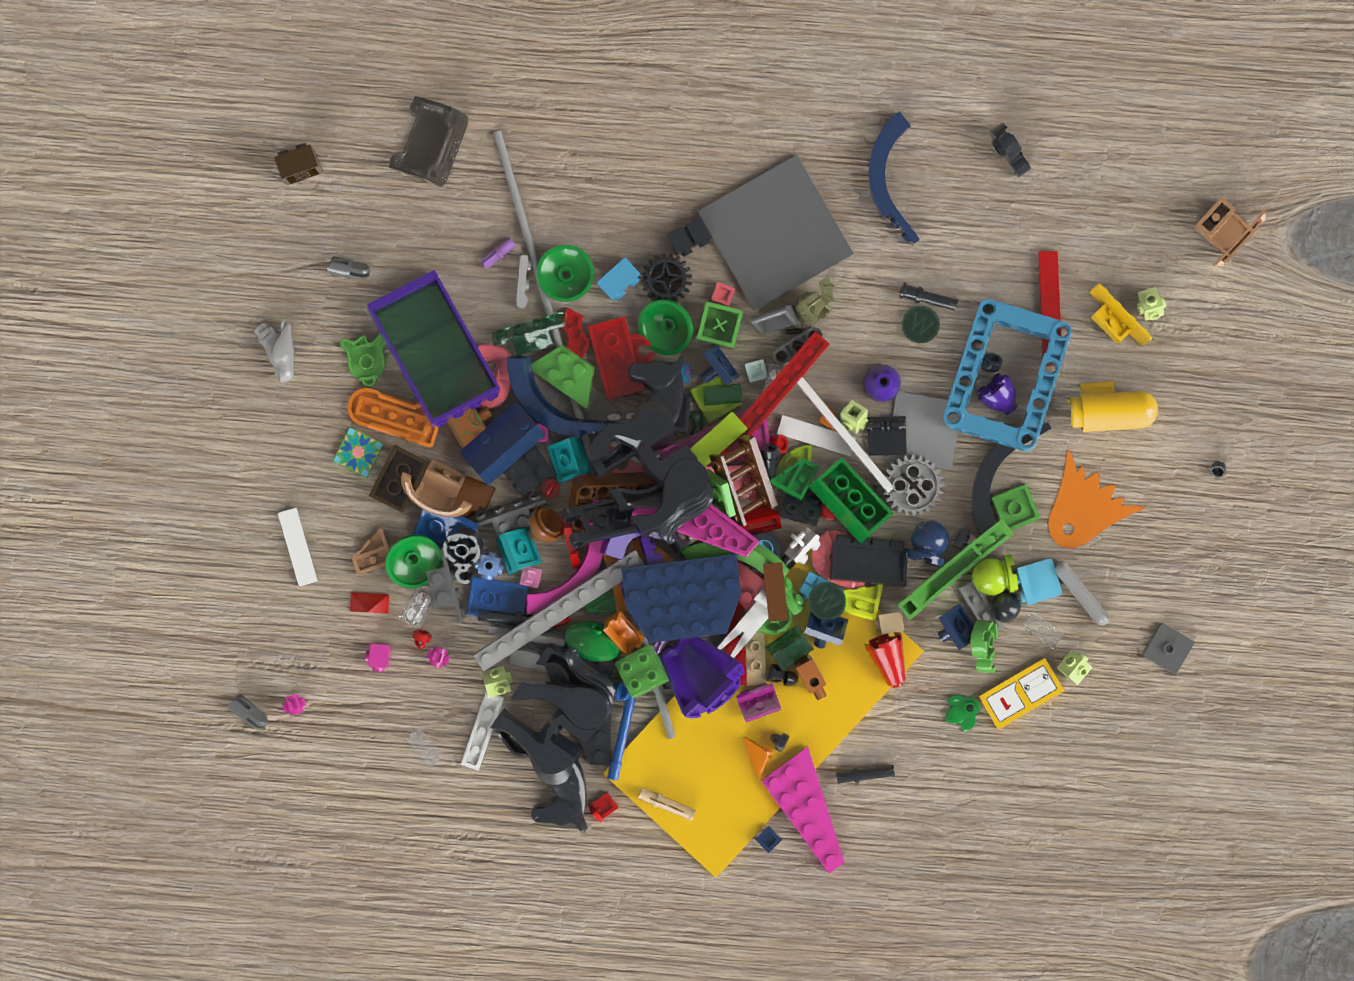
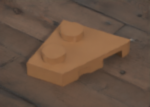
M380 528L351 557L358 576L385 566L389 545L383 528Z

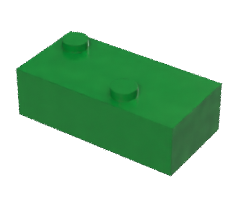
M842 457L809 486L860 544L894 514Z

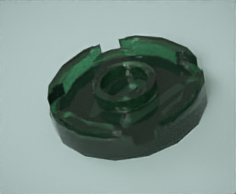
M915 306L909 309L902 320V331L905 337L917 344H925L932 341L940 328L936 312L926 306Z
M820 583L809 593V609L819 619H835L845 610L846 595L842 588L835 583Z

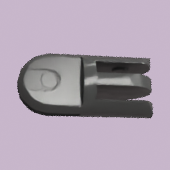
M336 256L332 257L327 268L329 274L349 279L365 280L370 275V267L367 264Z
M238 694L228 704L229 710L252 728L261 730L267 725V716L243 695Z

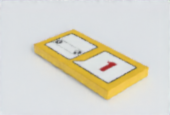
M1043 658L978 697L999 730L1064 692V689L1046 658Z

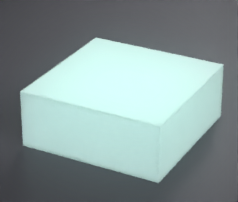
M763 359L745 364L750 383L768 378Z

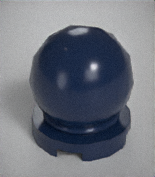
M935 520L922 521L912 532L911 543L913 549H907L906 558L914 561L925 559V564L942 567L944 559L940 558V555L945 552L948 546L949 534L946 528Z

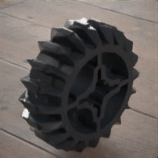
M662 253V260H659V257L656 255L654 256L655 263L651 259L648 260L651 267L644 265V269L648 273H641L642 277H647V279L641 280V284L648 285L643 288V291L650 290L647 297L649 298L654 294L653 301L658 298L668 300L674 298V301L678 303L677 296L679 295L684 299L685 296L682 291L686 293L690 291L685 287L686 285H692V282L686 281L692 278V274H686V272L690 271V267L683 268L686 261H682L679 264V256L676 257L675 261L672 260L673 254L671 253L669 259H666L665 253ZM668 264L677 267L681 274L670 273ZM662 265V274L651 278L653 270ZM665 270L668 277H672V281L669 280L668 289L665 281H661V278H664ZM683 280L681 287L671 294L672 283ZM651 284L663 285L665 294L657 292Z

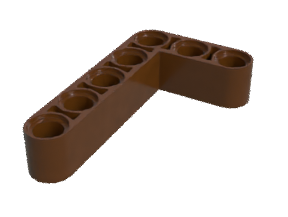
M647 472L606 474L600 480L595 474L578 475L572 481L568 507L590 504L592 500L612 499L609 495V489L643 490L655 486L656 483ZM580 518L571 522V526L575 531L584 530Z

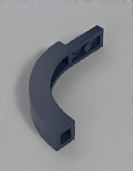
M899 111L886 123L874 143L869 160L868 181L873 202L883 220L890 215L892 225L896 229L899 227L903 232L901 236L907 244L911 243L913 246L920 239L893 204L885 179L886 162L889 152L895 142L911 127Z
M512 355L506 358L509 380L516 397L525 410L548 429L562 435L579 438L586 435V433L595 434L597 431H602L609 423L622 422L580 419L559 411L546 400L539 390L532 372L531 356Z

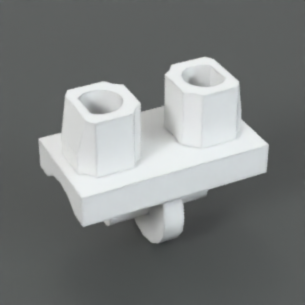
M808 527L803 532L801 531L798 536L792 533L790 537L793 541L784 553L796 563L804 564L808 560L806 552L809 549L814 551L820 547L821 543L818 540L820 537Z

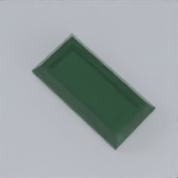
M741 383L703 387L704 406L743 402Z

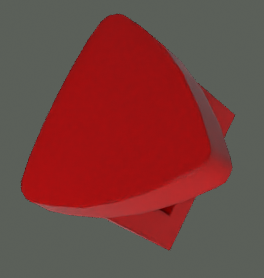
M608 792L593 803L591 801L588 803L590 812L600 823L604 821L605 817L619 808Z

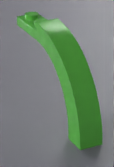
M1002 519L999 520L898 604V607L909 620L912 619L952 583L1014 533Z
M701 540L691 543L687 549L681 551L687 560L736 554ZM759 543L747 557L737 554V560L750 564L763 574V564L782 562L774 553ZM782 562L786 603L791 612L796 615L804 608V600L794 590L792 582L785 577L789 569Z

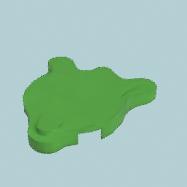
M378 334L371 343L368 342L367 337L364 335L355 341L343 338L340 341V346L347 353V364L351 374L362 381L363 385L367 388L375 385L376 380L383 373L386 366L384 355L386 343L381 334Z

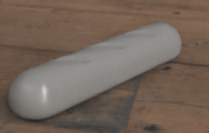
M1059 561L1055 567L1058 577L1096 624H1108L1110 618L1069 565L1065 561Z

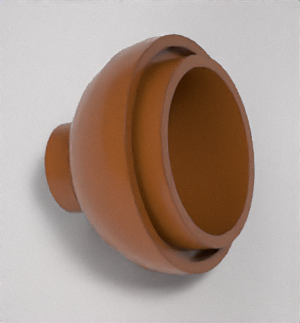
M539 506L530 514L528 534L534 541L554 542L562 537L564 532L562 521L553 510Z

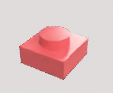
M717 282L711 301L729 307L736 288Z

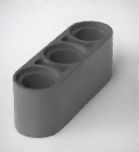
M817 327L809 328L780 346L773 353L774 363L779 366L786 365L797 353L792 348L794 342L799 341L804 345L809 339L808 334L815 331L823 337L822 331ZM784 352L787 359L780 362L776 359V354Z

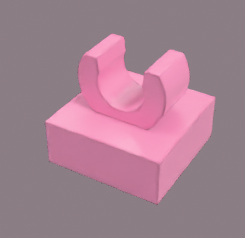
M532 567L523 569L519 584L538 589L543 570Z

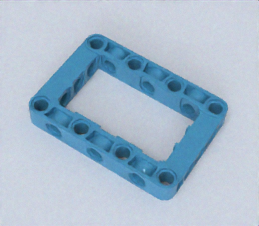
M992 299L983 300L978 307L944 412L945 425L950 429L1024 452L1032 451L1037 444L1071 338V326L1066 322ZM990 306L994 311L991 314H986L983 312V309ZM994 324L1049 340L1036 384L1026 409L1023 424L1018 429L1004 425V422L991 421L986 419L985 416H975L966 411ZM1058 329H1065L1067 334L1060 337L1056 332ZM974 342H979L982 347L979 350H974L971 345ZM1049 364L1055 367V371L1052 373H1048L1045 370V367ZM967 378L970 380V384L962 386L960 380ZM1035 401H1042L1044 406L1041 409H1036L1033 403ZM956 414L959 417L958 421L950 422L948 420L949 415ZM1024 437H1030L1032 443L1024 445L1021 440Z

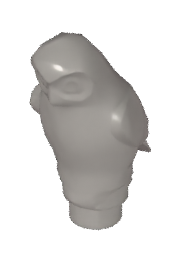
M282 321L280 333H277L274 328L269 327L266 323L260 324L254 333L257 335L259 343L265 347L267 357L276 369L275 376L280 382L291 380L294 375V349L291 325Z

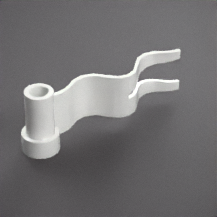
M765 588L754 598L756 603L717 647L721 650L740 633L744 632L730 655L734 658L768 619Z

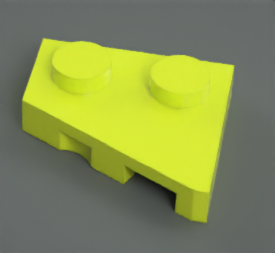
M883 585L868 588L860 587L856 590H844L845 606L842 612L874 621Z

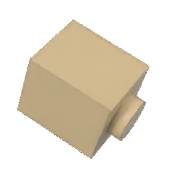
M902 612L878 615V619H875L876 631H880V634L904 631Z

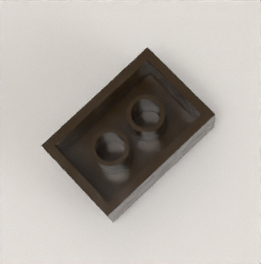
M299 144L295 147V150L290 152L288 149L277 153L278 156L274 157L281 179L287 186L323 173L316 151L311 144Z
M394 445L369 497L405 514L411 500L402 487V472L411 475V484L416 492L430 462Z

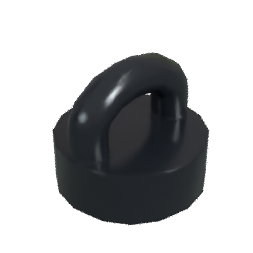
M986 354L982 368L987 372H997L1000 370L1003 360L997 354Z
M771 664L769 672L766 673V681L771 683L783 682L785 680V672L781 670L779 665Z
M774 733L770 736V740L776 745L774 749L778 752H782L790 738L786 733H783L781 736Z

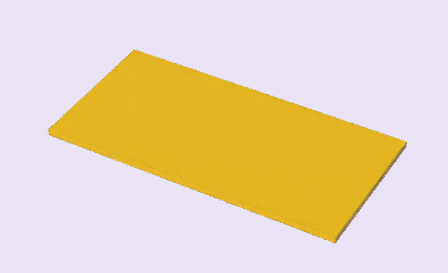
M812 549L806 552L808 560L804 564L796 563L785 576L792 582L794 590L800 595L801 593L798 591L809 571L822 577L812 565ZM835 584V585L841 587V588L844 589V590H849V589H851V588H846V587L840 586V585H838V584ZM803 599L804 608L800 613L792 614L791 625L786 631L778 635L764 634L766 673L769 672L771 664H777L783 672L793 671L798 675L792 662L809 653L826 683V686L823 687L827 694L826 697L817 700L813 693L809 694L799 675L798 682L794 686H784L783 682L773 683L782 710L745 723L736 696L744 690L758 688L759 685L739 686L734 695L724 705L710 714L707 712L700 714V718L684 717L674 695L666 705L675 738L668 739L661 712H659L624 750L618 781L609 780L717 878L781 808L761 780L807 746L816 769L892 687L886 684L864 645L865 643L869 644V640L883 635L880 634V631H876L875 620L841 612L838 616L848 619L841 646L826 642L825 648H818L814 645L816 637L804 633L811 609L809 601ZM879 609L877 611L876 619H878V615L883 614ZM900 631L903 638L906 671L924 651L903 631ZM888 633V635L891 637L894 636V633ZM726 646L721 651L726 653ZM774 733L780 736L786 733L790 737L782 752L775 750L776 745L770 740V736ZM744 737L750 738L764 748L770 746L773 750V753L769 754L771 759L766 762L761 777H756L743 740ZM609 767L603 773L606 777L608 776ZM642 787L656 794L661 793L663 797L695 809L692 820L689 821L660 807L655 808L653 804L638 799Z

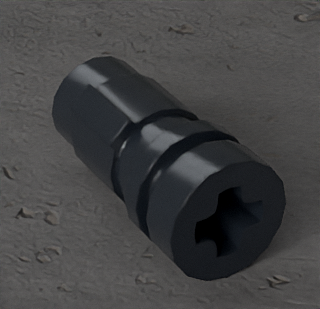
M764 444L761 446L760 453L769 480L776 477V463L779 461L780 448L774 444Z

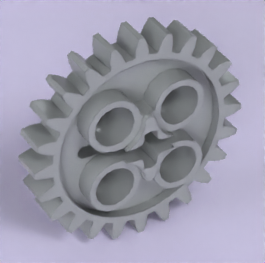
M912 454L911 460H908L906 455L903 462L899 458L896 459L898 465L896 466L891 463L890 465L893 470H886L889 474V477L886 478L893 486L889 493L886 491L883 493V495H889L886 502L892 501L891 508L897 506V513L903 509L904 516H907L909 511L912 517H915L916 511L922 516L923 509L929 513V506L935 508L934 501H941L937 495L944 494V492L939 490L940 487L945 486V484L939 483L943 476H937L941 470H934L933 468L936 464L929 465V458L923 462L922 455L919 456L918 460H915L914 454ZM910 467L917 468V477L909 476L908 469ZM903 473L912 483L916 481L918 483L916 487L926 495V498H923L915 489L910 490V484L900 474ZM924 480L931 482V490H923L921 485ZM896 481L904 482L905 488L903 491L895 489L894 484ZM910 494L918 496L917 504L909 503L908 497Z

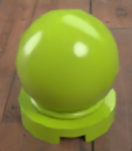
M1012 554L1003 555L1002 561L996 558H986L977 563L973 568L972 582L979 592L984 595H997L1002 593L1005 588L1009 589L1010 593L1018 590L1017 575H1012V565H1015Z

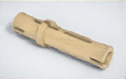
M642 787L638 799L653 804L655 808L660 807L689 821L692 820L695 809L663 797L661 793L656 794Z

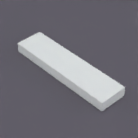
M782 415L777 434L846 456L851 455L852 450L837 432Z
M297 508L279 512V520L299 587L317 582L318 579Z
M485 692L461 765L479 771L493 731L490 727L498 717L504 700L503 697L495 696L489 698L488 693Z

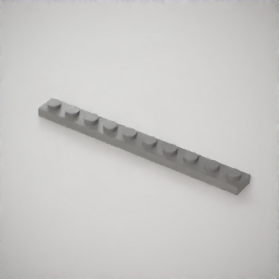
M635 549L624 555L623 560L618 559L474 653L473 656L482 670H487L622 582L621 568L645 566Z

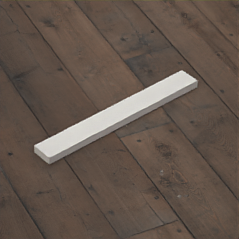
M802 377L797 385L883 489L889 493L893 489L892 484Z

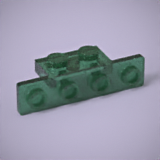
M564 312L554 313L548 317L537 318L530 322L516 324L505 329H498L492 332V344L496 346L511 341L517 355L554 346L549 330L565 326L566 315Z

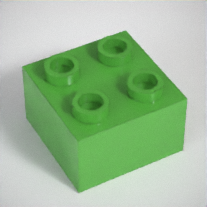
M706 301L697 341L734 350L743 311Z
M647 645L615 662L623 682L633 698H638L669 681L654 646Z

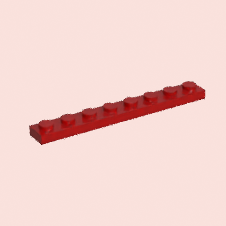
M817 332L813 333L740 418V421L747 427V430L740 436H752L830 346V343ZM738 438L721 452L723 456L740 447Z

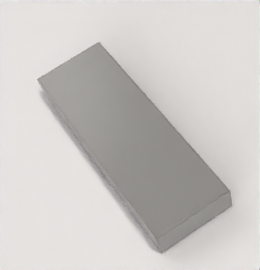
M972 580L958 588L976 620L994 621L993 623L997 624L998 631L1004 628L1001 622L992 615L991 605L985 595L975 588Z

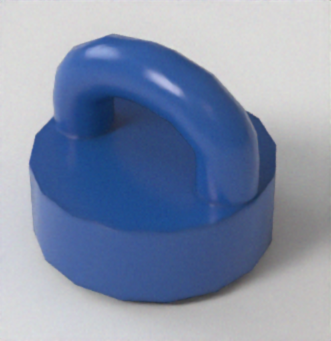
M616 681L613 684L616 689L615 700L626 701L630 694L623 681Z

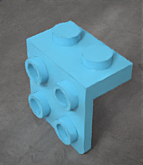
M1052 559L1015 568L1016 573L1013 574L1017 575V582L1020 584L1021 591L1019 595L1022 603L1025 602L1026 605H1031L1062 594Z

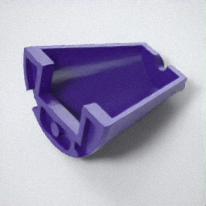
M699 637L678 639L675 646H668L659 657L684 717L700 718V714L714 712L734 695L742 682L740 677L744 675V668L737 659Z

